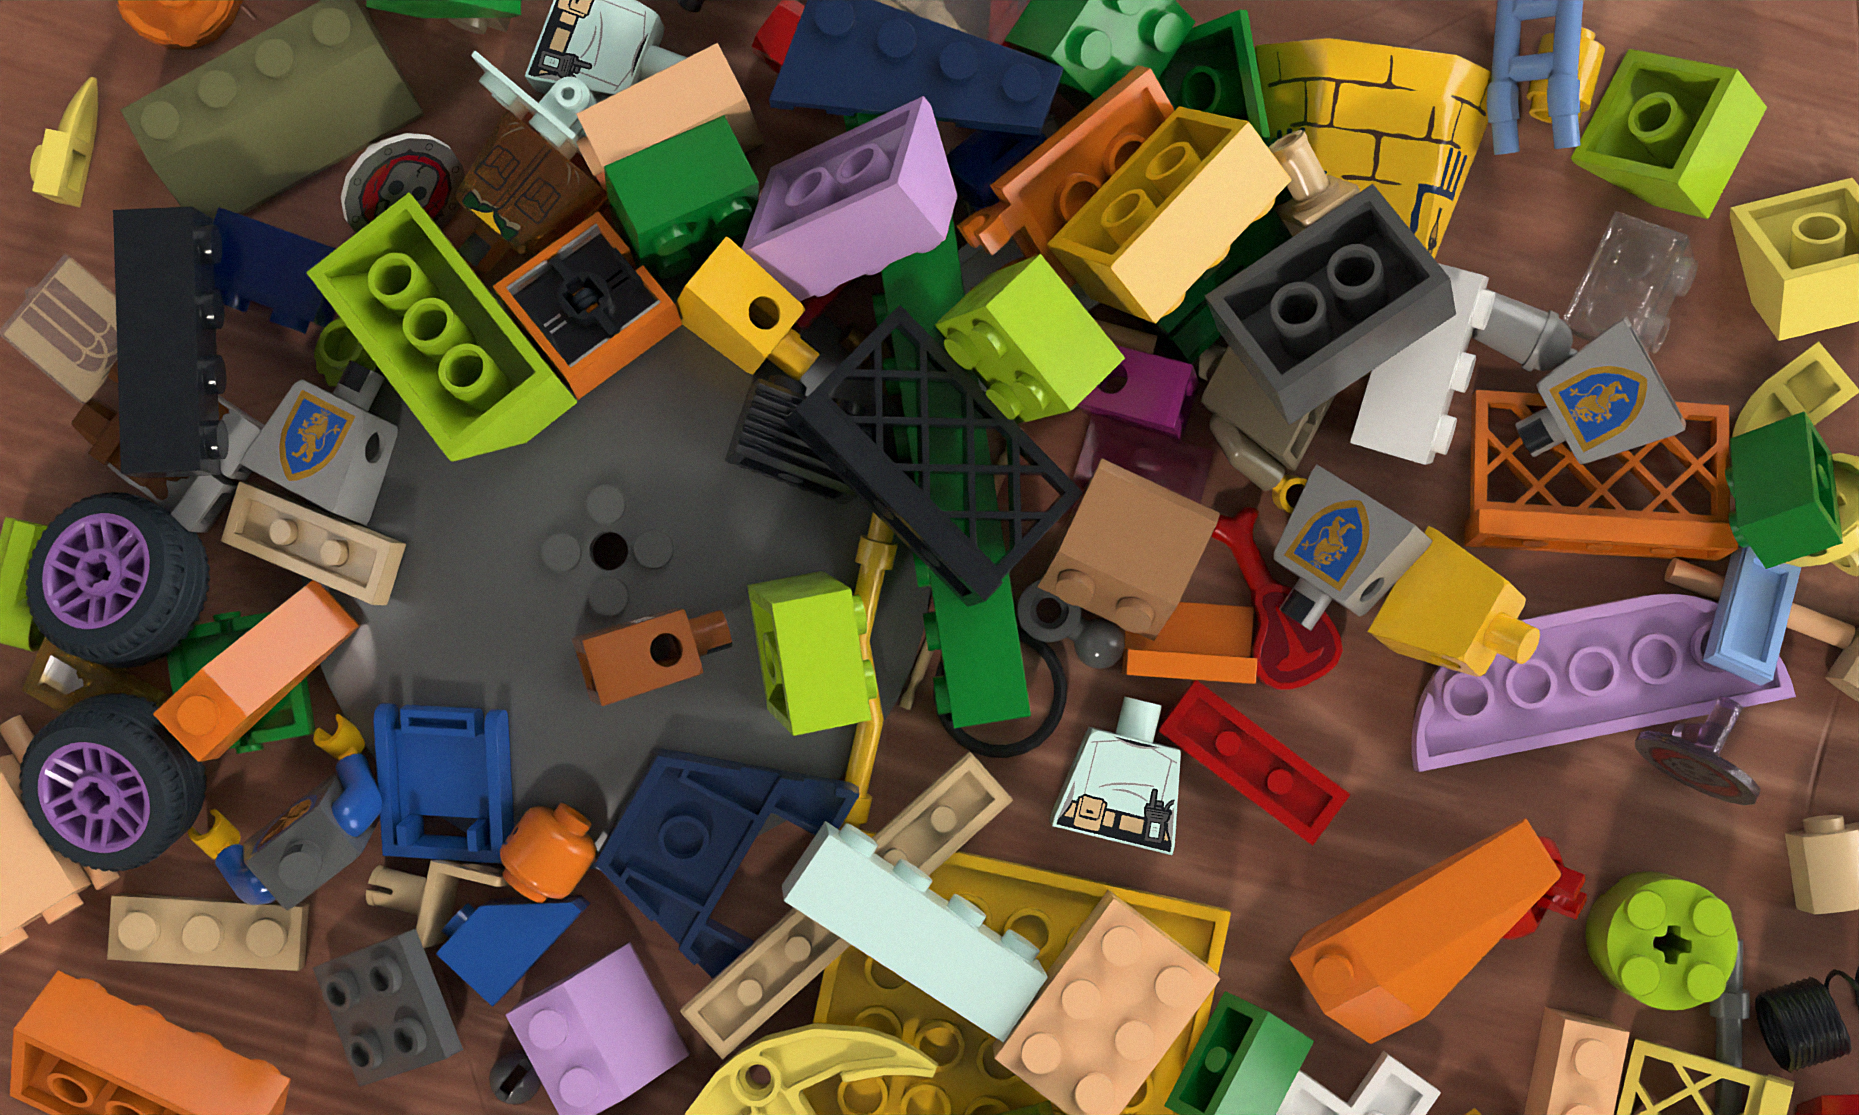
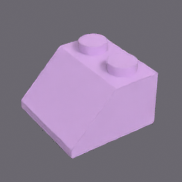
M631 942L520 1001L506 1014L509 1023L559 1115H596L624 1100L690 1055L689 1049Z

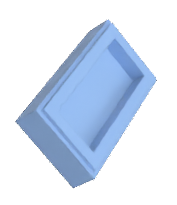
M1738 545V549L1731 554L1703 661L1759 686L1772 681L1801 567L1783 563L1765 569L1751 547L1742 548Z

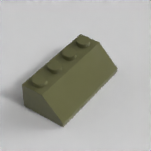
M321 0L120 110L150 166L180 206L194 207L213 218V225H217L218 228L425 116L372 16L361 0Z

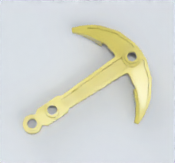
M814 1023L766 1035L742 1048L719 1067L685 1115H817L805 1097L803 1089L840 1073L843 1082L883 1075H915L933 1078L938 1063L918 1048L901 1039L869 1027ZM756 1064L765 1066L770 1072L771 1081L765 1084L755 1082L750 1076V1067Z

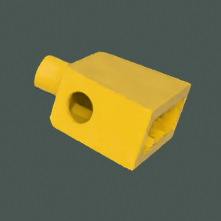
M727 236L685 285L675 303L682 325L749 374L753 375L767 358L789 377L799 381L822 353L792 329V326L805 311L802 303ZM751 320L760 324L763 329L757 328Z
M1428 526L1425 534L1432 540V543L1396 581L1368 632L1387 648L1398 654L1476 677H1481L1487 672L1497 653L1519 664L1527 662L1537 648L1540 631L1517 619L1525 606L1526 598L1504 577L1440 531Z

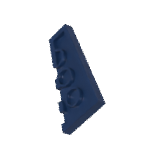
M807 0L769 102L771 108L794 110L796 106L825 109L827 114L854 116V112L884 115L924 96L932 107L936 121L951 122L956 127L1040 136L1061 81L1064 67L875 0Z

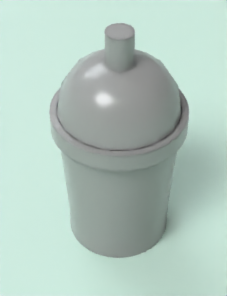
M1495 292L1494 304L1485 329L1474 328L1471 338L1521 364V368L1530 372L1533 369L1539 371L1553 370L1562 364L1565 359L1567 360L1577 352V350L1571 348L1573 343L1572 331L1567 323L1559 318V313L1552 310L1548 312L1497 292Z

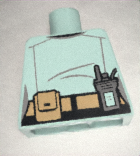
M553 0L525 77L535 91L547 94L552 86L564 77L579 78L587 85L589 91L599 103L687 57L659 47L665 29L661 18L655 11L636 0Z
M1124 696L1116 733L1088 727L1052 809L1049 820L1052 826L1173 855L1181 756L1179 749L1153 742L1162 705Z

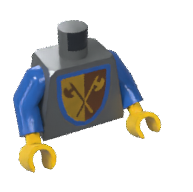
M340 714L335 715L338 728L333 736L319 727L315 730L313 738L316 746L339 761L335 767L336 772L243 843V846L239 844L240 832L216 809L210 810L211 815L215 817V824L207 833L201 835L193 826L188 830V837L211 859L215 860V865L238 898L250 905H263L277 900L286 910L293 908L362 854L380 820L383 805L382 797L367 758L360 754L365 746L360 731L353 723Z

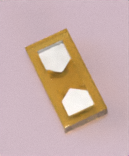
M46 637L41 644L22 688V691L60 713L65 712L74 704L86 698L100 694H132L138 698H146L149 702H155L157 707L163 705L167 696L163 691L123 668L102 666L68 654L57 648Z

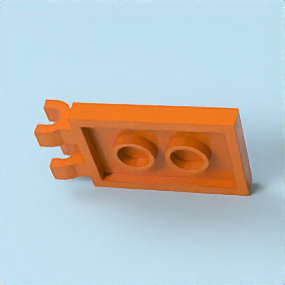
M1136 66L1125 77L1115 83L990 186L998 197L999 202L976 211L957 225L968 244L975 249L981 245L985 252L992 256L1012 237L1024 257L1016 258L998 270L1041 254L1069 289L1077 283L1076 280L1046 244L1175 111L1151 68Z

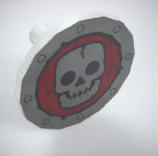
M404 133L371 144L360 155L346 175L341 193L344 218L355 233H357L410 192L442 230L448 225L461 205L466 188L463 165L447 144L430 135Z

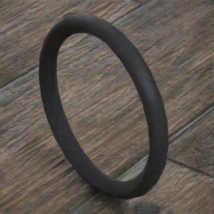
M1017 627L1019 641L1035 649L1045 660L1054 684V699L1050 713L1042 726L1031 736L1020 742L1007 745H992L978 741L965 733L961 727H953L951 713L938 715L933 688L936 712L943 727L958 744L973 753L991 758H1009L1025 754L1040 746L1054 732L1062 718L1067 700V682L1063 666L1056 653L1046 642L1032 638L1020 627ZM942 659L938 664L935 676L945 675Z

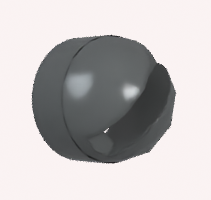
M512 1050L505 1053L494 1063L490 1071L489 1082L491 1090L499 1100L507 1104L516 1105L527 1102L538 1092L542 1085L524 1050ZM520 1064L528 1073L515 1085L512 1093L504 1089L502 1084L516 1066Z

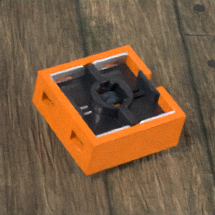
M599 211L492 286L503 308L577 400L682 325L675 303L643 265L637 269L629 247Z

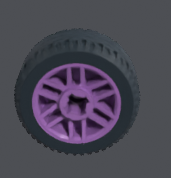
M105 492L91 495L89 498L85 497L80 502L73 503L71 508H65L62 514H58L55 520L48 524V528L42 532V537L40 540L38 539L36 548L32 551L33 555L29 560L28 564L30 566L26 573L28 575L26 579V586L28 587L26 596L29 597L27 604L30 607V614L34 617L33 621L38 626L40 632L57 648L96 664L111 668H133L153 663L157 659L165 657L166 653H171L174 647H178L181 644L182 639H186L189 636L188 632L193 631L195 622L200 619V612L205 608L203 604L207 601L206 592L209 591L210 587L207 585L210 581L208 573L210 566L207 564L208 556L205 553V547L201 544V539L196 532H189L171 515L172 512L141 496L123 492Z
M126 693L100 694L86 698L74 704L46 724L34 736L27 747L22 759L23 762L20 767L21 773L19 776L21 780L20 789L22 790L21 798L25 801L23 804L24 808L28 811L27 815L32 820L33 826L37 828L39 834L44 837L46 842L53 846L54 850L62 853V856L70 858L72 862H79L81 866H89L91 869H100L101 871L110 870L111 872L134 869L159 857L183 836L196 821L206 796L207 785L205 783L207 776L204 774L206 770L205 765L202 762H198L153 715L160 708L157 707L155 702H149L146 698H138L136 695H127Z

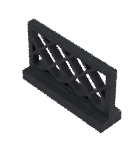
M901 305L783 420L967 607L985 602L1003 583L1001 580L1084 493L1013 420L1008 419L986 396V392ZM895 328L915 346L916 371L882 370L881 342ZM870 354V370L855 369ZM927 360L938 371H927ZM843 380H871V416H848L828 395ZM882 381L916 382L917 417L883 416ZM928 382H950L961 393L962 418L928 417ZM974 408L985 419L974 418ZM859 426L871 427L872 439ZM883 427L917 428L918 464L894 463L883 452ZM929 428H962L963 464H929ZM974 429H996L1007 440V465H975ZM1020 455H1021L1031 466H1029V465H1020ZM906 474H918V486ZM930 474H963L964 511H942L930 499ZM975 475H1008L1009 511H976ZM1020 475L1042 476L1060 496L1045 512H1021ZM951 520L964 521V533ZM976 521H1009L1010 549L995 564L977 547ZM1021 521H1035L1022 535Z

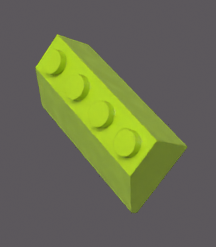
M410 192L306 272L446 457L452 462L527 443L578 402Z

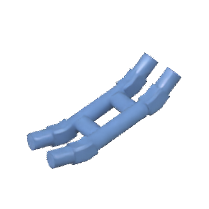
M1497 0L1491 83L1488 84L1487 114L1488 123H1491L1494 155L1520 151L1517 119H1520L1518 105L1519 87L1517 82L1548 79V115L1552 119L1554 149L1581 145L1578 113H1580L1578 66L1583 0ZM1555 16L1553 52L1519 56L1521 22Z

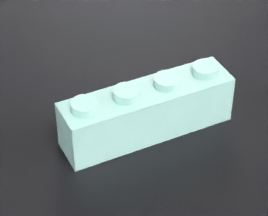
M825 821L782 884L784 901L998 1040L1004 1042L1048 978L1039 960L1036 959L1040 950L1013 930L1007 929L1002 937L982 924L987 916L963 897L954 894L950 901H947L930 890L928 887L933 882L932 879L911 863L900 859L896 866H893L875 854L874 851L878 844L856 827L846 823L840 831Z

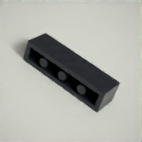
M194 207L113 210L121 474L139 478L221 475L220 459L227 457L229 438L225 422L219 420L218 394L225 392L227 382L225 362L221 355H217L216 329L223 327L225 317L223 298L220 291L215 290L214 264L221 262L223 251L220 230L217 225H213V218Z

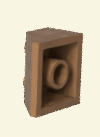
M1101 458L1083 490L1084 493L1078 498L1058 533L1038 588L1058 596L1068 604L1079 606L1112 621L1126 631L1140 634L1154 641L1178 606L1221 513Z

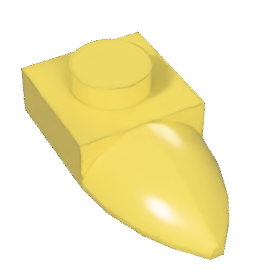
M89 77L77 91L64 111L57 131L45 129L43 143L36 147L32 155L30 174L34 181L32 191L56 203L81 207L97 128L98 88L96 78Z
M1817 341L1765 380L1751 395L1738 416L1732 438L1805 411L1813 425H1816L1858 394L1859 388L1823 345Z

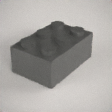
M1373 184L1205 295L1219 333L1288 425L1456 315L1450 277Z

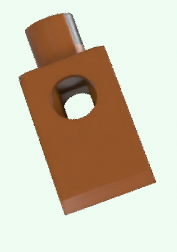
M672 608L571 638L590 701L600 706L703 673L700 657L733 646L730 630L721 609L688 619L684 609ZM666 636L670 643V653L667 658L654 661L650 653L651 643L654 639Z

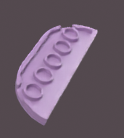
M1652 594L1521 619V621L1540 631L1537 648L1531 658L1524 664L1514 662L1497 653L1487 672L1481 677L1439 666L1424 688L1416 709L1411 737L1413 768L1417 772L1793 698L1796 695L1791 678L1780 656L1778 657L1773 680L1762 686L1703 661L1718 603L1682 594Z

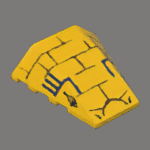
M1333 38L1256 45L1254 49L1270 133L1268 142L1273 137L1280 139L1294 131H1305L1308 137L1307 140L1326 176L1331 175L1356 184L1360 192L1373 184L1435 259L1488 125L1487 88L1488 84L1491 83V71L1458 55Z

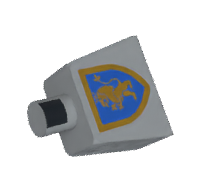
M1627 316L1616 321L1543 377L1536 386L1547 407L1515 424L1524 445L1533 457L1567 441L1580 465L1676 435L1684 431L1686 427L1682 414Z
M349 360L333 394L303 379L294 383L248 448L240 464L332 513L367 526L398 434V426L368 412L385 377Z
M1317 464L1307 480L1274 551L1273 559L1299 577V580L1279 610L1310 631L1332 599L1360 617L1366 614L1428 549L1432 540L1410 521Z

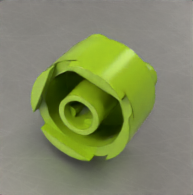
M1642 871L1631 873L1619 879L1618 881L1620 882L1612 886L1605 894H1601L1594 902L1586 924L1588 953L1605 979L1619 991L1648 1006L1663 1010L1693 1008L1702 1003L1716 1000L1724 992L1726 982L1731 976L1736 963L1738 939L1728 905L1721 899H1718L1713 893L1700 885L1672 875L1655 871ZM1668 932L1666 944L1660 945L1658 949L1654 948L1653 941L1655 936L1662 937Z

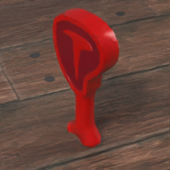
M1244 507L1234 517L1220 514L1211 537L1226 544L1231 550L1250 588L1251 604L1254 607L1258 620V626L1251 646V658H1257L1256 676L1264 685L1275 690H1292L1306 686L1326 675L1338 664L1343 652L1341 636L1334 623L1324 611L1310 631L1279 610L1293 588L1283 585L1273 578L1254 541L1253 528L1259 515V511L1256 508Z

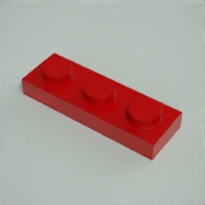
M1198 680L1191 681L1156 729L1312 846L1351 795Z

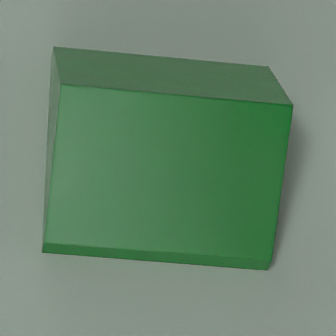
M1239 9L1193 27L1158 78V82L1174 110L1181 106L1249 121L1266 144L1270 139L1248 11Z

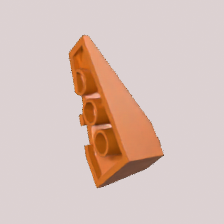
M1525 817L1306 931L1289 959L1323 1013L1369 1044H1373L1424 1019L1560 878L1561 872Z

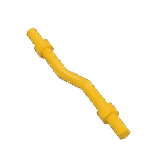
M872 512L867 536H860L855 562L861 564L854 595H860L867 618V633L859 635L862 660H870L876 677L870 637L885 570H892L898 544L892 542L894 532ZM878 684L877 698L869 700L872 720L857 723L844 781L858 786L860 795L839 828L840 831L846 823L859 829L860 824H865L868 820L873 797L867 792L884 722Z

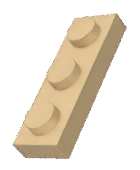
M239 481L221 538V542L371 605L388 604L406 547L405 543L260 484Z
M118 893L111 896L107 960L299 971L305 967L309 904L298 903L293 908L286 910L279 902L250 905L242 900Z

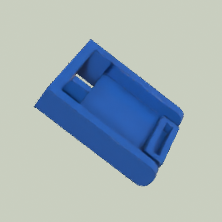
M391 703L379 704L375 709L373 722L378 789L383 802L380 813L383 856L503 864L500 858V848L514 829L507 711L491 709L486 714L484 723L483 711L480 708L406 704L400 708L401 725H399L397 705ZM423 815L478 819L467 829V837L424 834Z

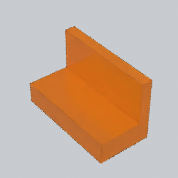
M1179 602L1154 641L1140 634L1124 630L1125 649L1122 657L1121 674L1256 684L1257 658H1251L1254 607Z

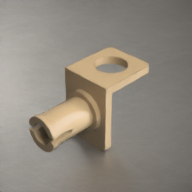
M1302 130L1289 133L1268 147L1291 178V181L1286 186L1293 198L1274 210L1293 237L1360 193L1356 184L1331 175L1326 176L1307 140L1308 137L1305 131Z
M430 861L427 878L378 865L373 870L368 884L381 887H379L378 891L366 890V901L371 906H382L417 915L416 930L423 948L442 944L447 938L441 930L451 920L459 878L496 887L509 884L502 876L505 868L480 862Z

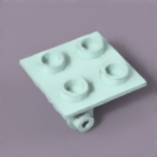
M473 52L471 56L485 71L479 82L492 93L491 96L519 120H522L528 112L532 114L533 117L529 124L540 133L541 138L567 160L570 161L576 152L582 156L576 141L587 135L576 114L598 102L581 79L564 77L558 80L538 103L478 52Z

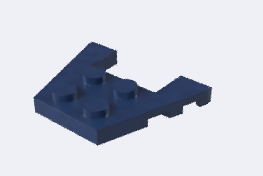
M659 748L598 851L595 865L651 922L655 920L679 944L678 950L694 966L698 964L714 979L755 942L709 918L769 815L774 813L815 836L825 821L839 830L860 795L859 787L851 782Z

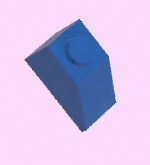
M568 895L563 899L547 898L544 903L535 902L527 897L492 898L479 906L477 910L467 903L441 930L449 940L439 949L436 955L493 1007L517 984L591 903L582 895Z

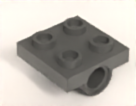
M416 928L313 967L323 999L328 1006L344 1047L346 1058L352 1067L359 1087L447 1059L463 1050Z

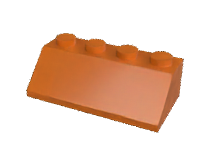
M58 970L13 1029L10 1096L50 1115H283L291 1079L282 1075L272 1064L260 1059L250 1060L224 1048L211 1035L203 1032L192 1033L166 1021L155 1009L145 1005L134 1006L108 994L104 987L87 978L76 979Z

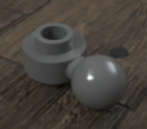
M1040 580L1033 582L1024 589L1017 603V618L1022 629L1029 636L1043 642H1056L1066 637L1074 642L1078 658L1091 668H1108L1121 658L1125 649V638L1117 624L1105 618L1086 620L1081 616V607L1068 604L1058 596L1038 588ZM1044 598H1052L1060 606V615L1054 622L1045 623L1037 616L1036 607Z

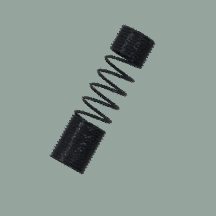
M1859 966L1855 980L1845 972L1833 969L1827 974L1824 985L1819 980L1809 976L1808 979L1803 978L1801 981L1797 980L1795 983L1784 984L1782 987L1778 986L1765 992L1760 991L1757 994L1755 1010L1758 1024L1771 1055L1782 1069L1791 1073L1794 1070L1798 1071L1806 1066H1816L1818 1063L1822 1064L1824 1061L1835 1060L1837 1057L1841 1058L1844 1054L1849 1055L1851 1053V1040L1836 1004L1829 993V984L1836 975L1846 979L1855 989L1859 1009Z

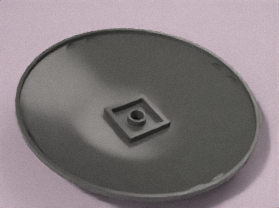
M548 246L530 250L532 257L522 252L490 264L475 273L501 304L492 286ZM713 252L693 259V264L676 276L662 279L656 275L653 278L672 301L676 303L685 285ZM824 314L818 317L801 334L803 338L822 352L798 381L807 387L805 396H809L851 354L850 351L838 343L842 331ZM751 320L757 328L763 329L760 324ZM681 325L577 400L578 402L527 443L454 462L446 457L385 377L368 412L398 426V434L367 526L332 513L307 499L305 502L406 544L387 605H371L322 584L361 625L320 664L328 686L345 718L359 730L364 739L365 747L376 759L373 720L375 709L381 703L397 705L399 725H401L400 708L406 704L480 708L483 711L484 723L486 714L491 709L506 710L509 721L514 828L530 808L544 806L555 810L560 803H564L579 811L591 822L592 826L587 833L593 839L597 847V853L659 748L835 780L841 777L847 771L857 723L793 736L767 710L747 585L824 571L850 587L852 595H854L861 564L855 562L860 536H867L873 511L859 497L845 505L838 504L834 500L825 499L809 491L789 486L785 482H779L774 478L765 477L760 473H754L749 469L741 468L736 464H729L725 461L749 388L759 378L769 381L771 375L791 377L767 358L753 375L749 374L684 325ZM377 367L375 372L385 377L379 367ZM843 380L828 395L830 398H841L855 402L867 410L866 416H871V380ZM882 391L883 416L902 417L896 404ZM883 427V452L894 463L911 464V459L898 460L893 427ZM906 474L914 482L913 474ZM614 532L621 535L626 541L628 555L625 562L619 568L605 570L594 560L593 547L600 536ZM895 533L892 542L897 543L898 546L892 570H885L870 637L884 721L895 705L914 664L924 631L922 613L928 612L931 586L918 588L913 552ZM302 576V586L304 587L312 579ZM672 608L684 609L688 619L722 610L730 630L733 646L700 657L703 668L702 674L605 706H600L590 701L571 638ZM666 636L654 639L651 643L650 653L654 661L667 658L670 653V643ZM771 813L757 836L782 824L786 820ZM440 816L466 833L467 829L478 820L477 818ZM595 860L591 864L589 869H599L595 865Z

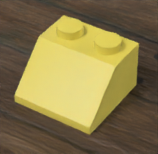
M1853 178L1730 207V221L1751 303L1778 341L1859 321V185Z

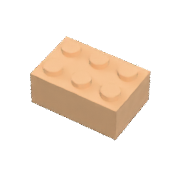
M1108 890L1046 972L1048 978L1005 1041L1002 1042L996 1039L993 1043L994 1059L1068 1115H1119L1219 982L1220 977L1208 964Z

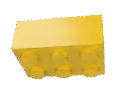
M1179 106L1046 245L1090 299L1156 324L1161 317L1170 314L1180 306L1185 298V292L1207 269L1214 267L1227 256L1230 244L1251 222L1260 219L1269 212L1275 203V197L1291 181V178L1249 121Z

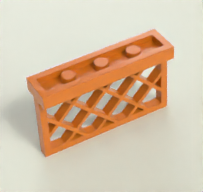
M1475 390L1471 400L1470 517L1465 521L1464 547L1658 559L1677 558L1680 560L1707 562L1721 560L1738 549V543L1729 523L1730 489L1725 476V469L1730 467L1729 405L1675 402L1684 420L1710 421V448L1698 459L1673 435L1646 444L1635 455L1629 450L1614 454L1623 466L1601 484L1582 464L1580 465L1573 452H1570L1561 443L1549 449L1560 462L1538 481L1512 454L1523 444L1521 437L1506 448L1488 429V408L1511 409L1520 420H1523L1533 415L1531 411H1540L1547 407L1542 396L1539 393ZM1659 442L1686 468L1666 488L1639 462ZM1488 448L1497 456L1489 465ZM1709 459L1711 473L1703 466ZM1501 463L1528 489L1515 503L1487 501L1488 474ZM1565 466L1592 493L1578 507L1562 506L1544 487ZM1627 471H1630L1655 497L1641 511L1626 510L1607 491ZM1693 475L1711 493V515L1690 514L1671 493ZM1534 495L1543 505L1524 503ZM1598 500L1606 509L1588 507ZM1661 503L1669 512L1652 511Z

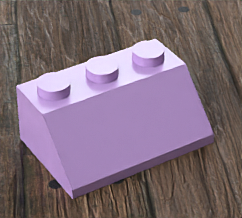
M922 96L772 166L742 250L800 302L814 295L817 297L824 296L833 291L838 285L861 275H874L882 271L890 263L913 253H926L936 248L946 239L957 199V192L930 103Z

